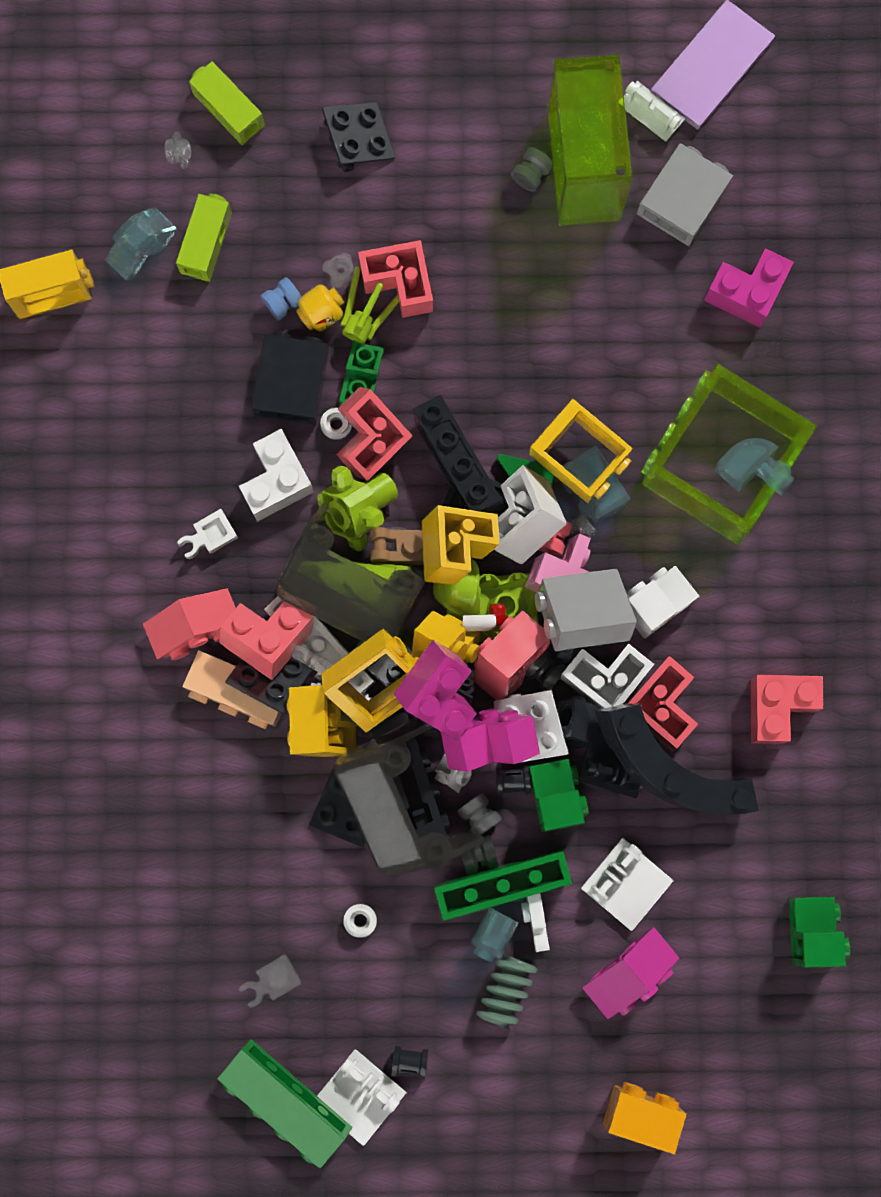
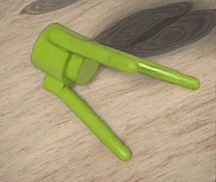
M356 266L351 281L345 314L340 325L344 327L342 331L344 336L354 342L364 344L367 339L372 340L375 331L399 303L398 295L395 296L374 323L371 324L373 319L369 315L383 288V284L378 283L364 311H355L354 315H352L361 271L360 267Z

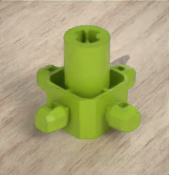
M338 466L332 470L331 478L333 485L317 495L318 505L323 509L326 524L334 534L347 538L348 544L353 550L362 551L368 545L367 533L372 528L375 529L384 523L383 513L380 509L397 499L398 490L393 480L385 473L380 472L362 483L353 479L351 471L347 467Z

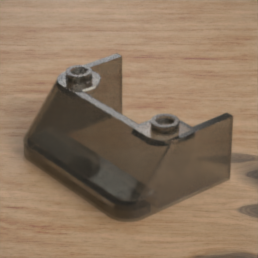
M323 503L305 526L279 576L275 588L277 595L283 601L363 642L382 629L392 637H399L423 599L430 582L424 581V573L420 577L409 570L394 571L387 580L330 551L334 537L327 528L322 526L329 505Z
M415 718L342 754L337 759L334 767L335 775L376 867L382 873L389 876H398L439 866L485 842L483 836L467 830L449 839L438 832H428L418 837L393 781V777L404 772L410 764L411 755L405 741L433 728V726L419 718Z

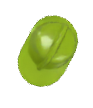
M471 558V572L457 584H433L435 599L447 609L448 614L463 621V615H481L480 574L477 562Z

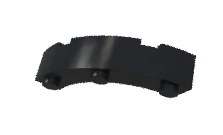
M625 703L595 711L609 748L613 749L615 755L622 763V768L649 793L678 807L712 814L735 815L759 811L751 778L709 779L687 770L674 761L654 738L645 720L641 704Z

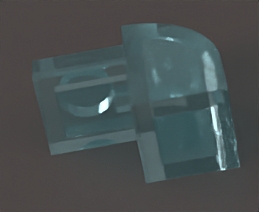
M156 207L143 210L128 219L112 237L115 244L105 260L126 281L134 279L148 256L163 252L177 228Z
M750 438L738 442L717 462L715 471L738 492L756 474L781 496L794 480L791 476L792 471L785 463L772 459L778 446L771 441L761 438Z

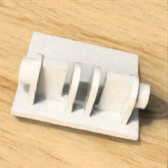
M552 690L522 696L521 693H516L508 696L506 699L493 701L499 713L517 710L520 715H531L533 717L540 755L522 762L569 754Z
M622 838L581 889L630 931H633L674 880L646 858L635 845Z
M355 1049L317 1097L353 1127L349 1134L364 1146L387 1116L395 1110L400 1103L399 1101L407 1092Z

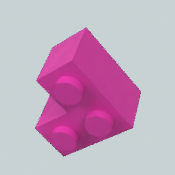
M766 248L752 275L723 262L704 301L760 328L794 262Z
M432 640L394 692L395 697L407 712L455 740L459 739L477 714L465 698L456 693L472 671L459 655Z
M497 708L480 711L478 713L479 717L471 721L458 740L441 732L448 769L469 772L492 762L516 764L540 755L533 717L531 715H520L517 710L499 713Z
M653 927L634 940L618 958L600 969L582 989L607 1019L618 1012L624 1016L638 1004L636 1000L640 998L645 1002L659 990L656 984H662L674 973L671 967L679 960V957Z

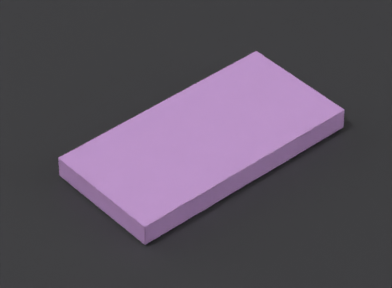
M726 0L652 87L651 92L685 117V121L699 130L774 41L775 35L729 0Z

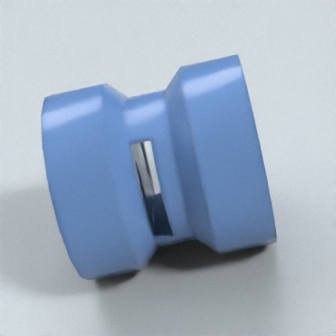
M287 277L279 281L275 289L267 290L260 295L265 306L278 321L287 315L289 309L299 307L298 301L302 297Z

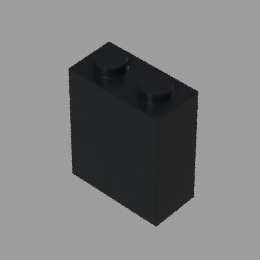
M274 332L273 335L264 334L252 402L254 415L317 425L329 354L327 343H323L321 339L316 337H304V340L293 339L291 335L283 332Z

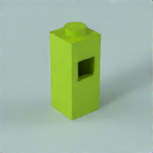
M213 61L206 67L202 66L194 72L189 81L193 95L241 145L245 144L265 126L262 113Z
M198 194L176 262L180 274L210 282L232 216L230 204L224 197L217 194H209L208 196Z

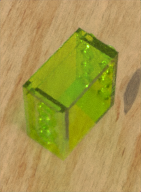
M615 54L554 59L547 113L558 225L621 221L632 182V170L620 56ZM616 169H625V175L616 174Z
M717 364L712 372L706 369L692 392V395L696 396L695 399L689 395L675 418L679 422L678 425L672 422L664 433L662 440L658 444L662 450L659 451L655 448L647 459L641 471L645 474L641 484L739 545L751 531L817 425L720 364ZM712 391L790 439L741 517L663 468Z

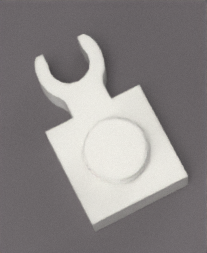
M219 509L193 524L197 534L184 536L177 543L180 547L185 543L193 544L192 551L185 554L187 559H192L205 546L209 553L212 554L238 537L223 511Z
M541 894L526 897L527 902L521 903L524 923L530 922L535 951L550 950Z

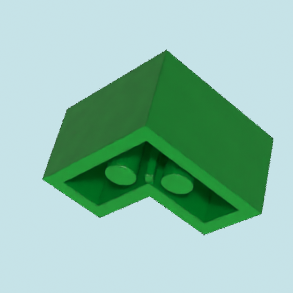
M569 759L530 766V780L541 833L585 823L584 817L589 815L585 796L579 797V792L574 787V785L579 784L576 765L570 766Z
M835 897L788 898L792 965L805 968L846 966V958H850V943L848 938H844L843 931L836 930V923L841 921V911L839 904L835 903Z

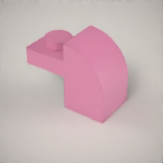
M580 533L570 538L562 559L546 552L536 557L525 587L539 592L542 578L587 573L588 571L580 567H584L589 559L590 550L587 548L591 538Z

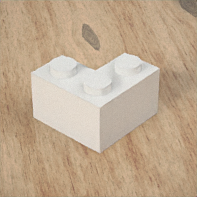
M282 429L253 443L256 453L267 472L240 485L239 488L258 522L312 494L313 488Z
M524 465L500 485L509 508L498 517L499 545L495 548V551L521 565L567 524L549 481Z
M676 566L669 571L665 567L661 568L649 578L651 580L650 583L646 585L641 581L627 592L637 621L635 628L644 639L699 597Z
M628 644L607 669L582 649L562 673L560 679L582 697L587 698L588 702L592 705L604 709L623 704L653 667L654 663Z

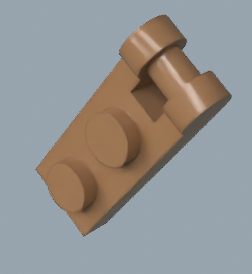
M384 527L372 528L370 530V540L374 541V550L370 551V561L372 563L424 565L422 530H394ZM386 542L395 543V551H388L386 549Z

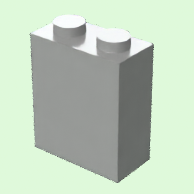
M680 143L641 201L637 215L690 247L728 189L733 175L729 173L724 165L717 162L712 163L704 158L696 148L692 146L686 147Z
M618 569L542 578L539 592L535 593L536 609L538 612H542L544 617L545 636L547 639H551L555 651L624 642L631 639L637 621Z

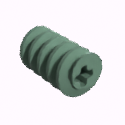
M505 955L507 957L506 960H496L495 962L502 969V973H491L490 975L498 983L497 986H486L485 988L493 997L481 999V1002L488 1010L477 1011L476 1015L483 1020L511 1030L507 1024H518L519 1019L512 1014V1011H523L524 1009L517 1001V998H528V993L521 986H532L533 981L526 973H537L538 969L531 964Z

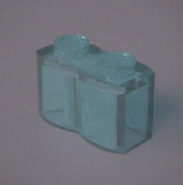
M489 907L470 942L475 946L474 954L489 962H492L494 957L501 959L519 923Z

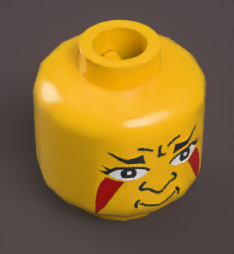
M319 284L299 299V308L296 312L310 331L315 329L323 332L343 317V311L340 306L345 302L334 287L328 290L326 286Z

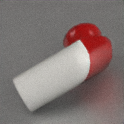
M491 604L489 606V615H463V627L466 628V632L489 631L499 627L508 618L506 606L504 604Z

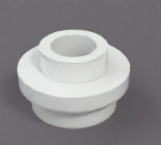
M338 408L327 410L320 421L321 430L324 435L333 440L345 438L352 429V425L337 410ZM334 420H340L343 423L339 429H333L330 425Z
M365 904L353 905L344 915L345 929L354 937L368 936L374 931L377 924L375 912ZM358 914H363L367 919L366 925L363 927H358L354 923V918Z

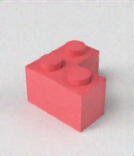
M421 240L358 252L365 294L373 293L376 285L382 283L383 288L381 291L397 289L402 318L433 312V298Z
M359 387L337 409L358 433L336 455L356 477L368 481L412 437V434L371 389Z
M228 588L178 599L143 623L156 658L161 659L170 656L171 660H177L190 654L189 648L192 649L204 645L208 642V639L213 638L215 643L220 642V625L236 607Z
M288 598L268 621L240 603L220 625V644L273 680L312 634L313 616Z
M523 610L515 618L508 617L498 630L500 633L493 640L487 638L477 650L479 655L473 665L475 667L473 681L495 700L508 698L523 684L526 671L548 650L551 639L546 638L544 628Z
M669 656L628 703L641 704L645 720L653 736L669 750L674 751L683 743L698 723L674 703L675 699L694 677Z
M756 675L751 678V743L785 744L790 742V712H817L823 709V676Z

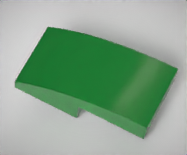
M353 342L339 399V407L359 387L371 389L375 394L384 348Z

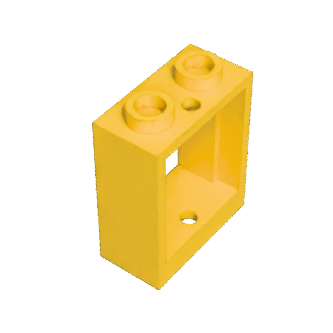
M72 249L0 269V283L4 298L19 319L92 299L90 288L94 287L90 270L86 268L83 258L78 259Z
M572 399L532 444L529 455L586 503H589L594 497L599 500L611 486L607 481L614 473L620 476L632 462L628 457L633 448L577 401ZM575 421L616 455V458L589 488L547 454Z
M382 629L321 673L323 693L367 733L403 707L395 697L394 692L418 661L419 657L413 658L407 652L406 646L397 636L392 637ZM387 654L406 674L368 701L348 681L380 657Z

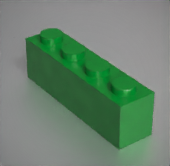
M558 849L497 868L433 885L443 921L570 885L572 880L564 852Z
M252 1039L240 1050L217 1078L230 1095L240 1098L248 1105L250 1112L255 1117L264 1119L274 1128V1132L279 1138L289 1141L299 1150L304 1160L315 1164L319 1168L326 1163L353 1128Z

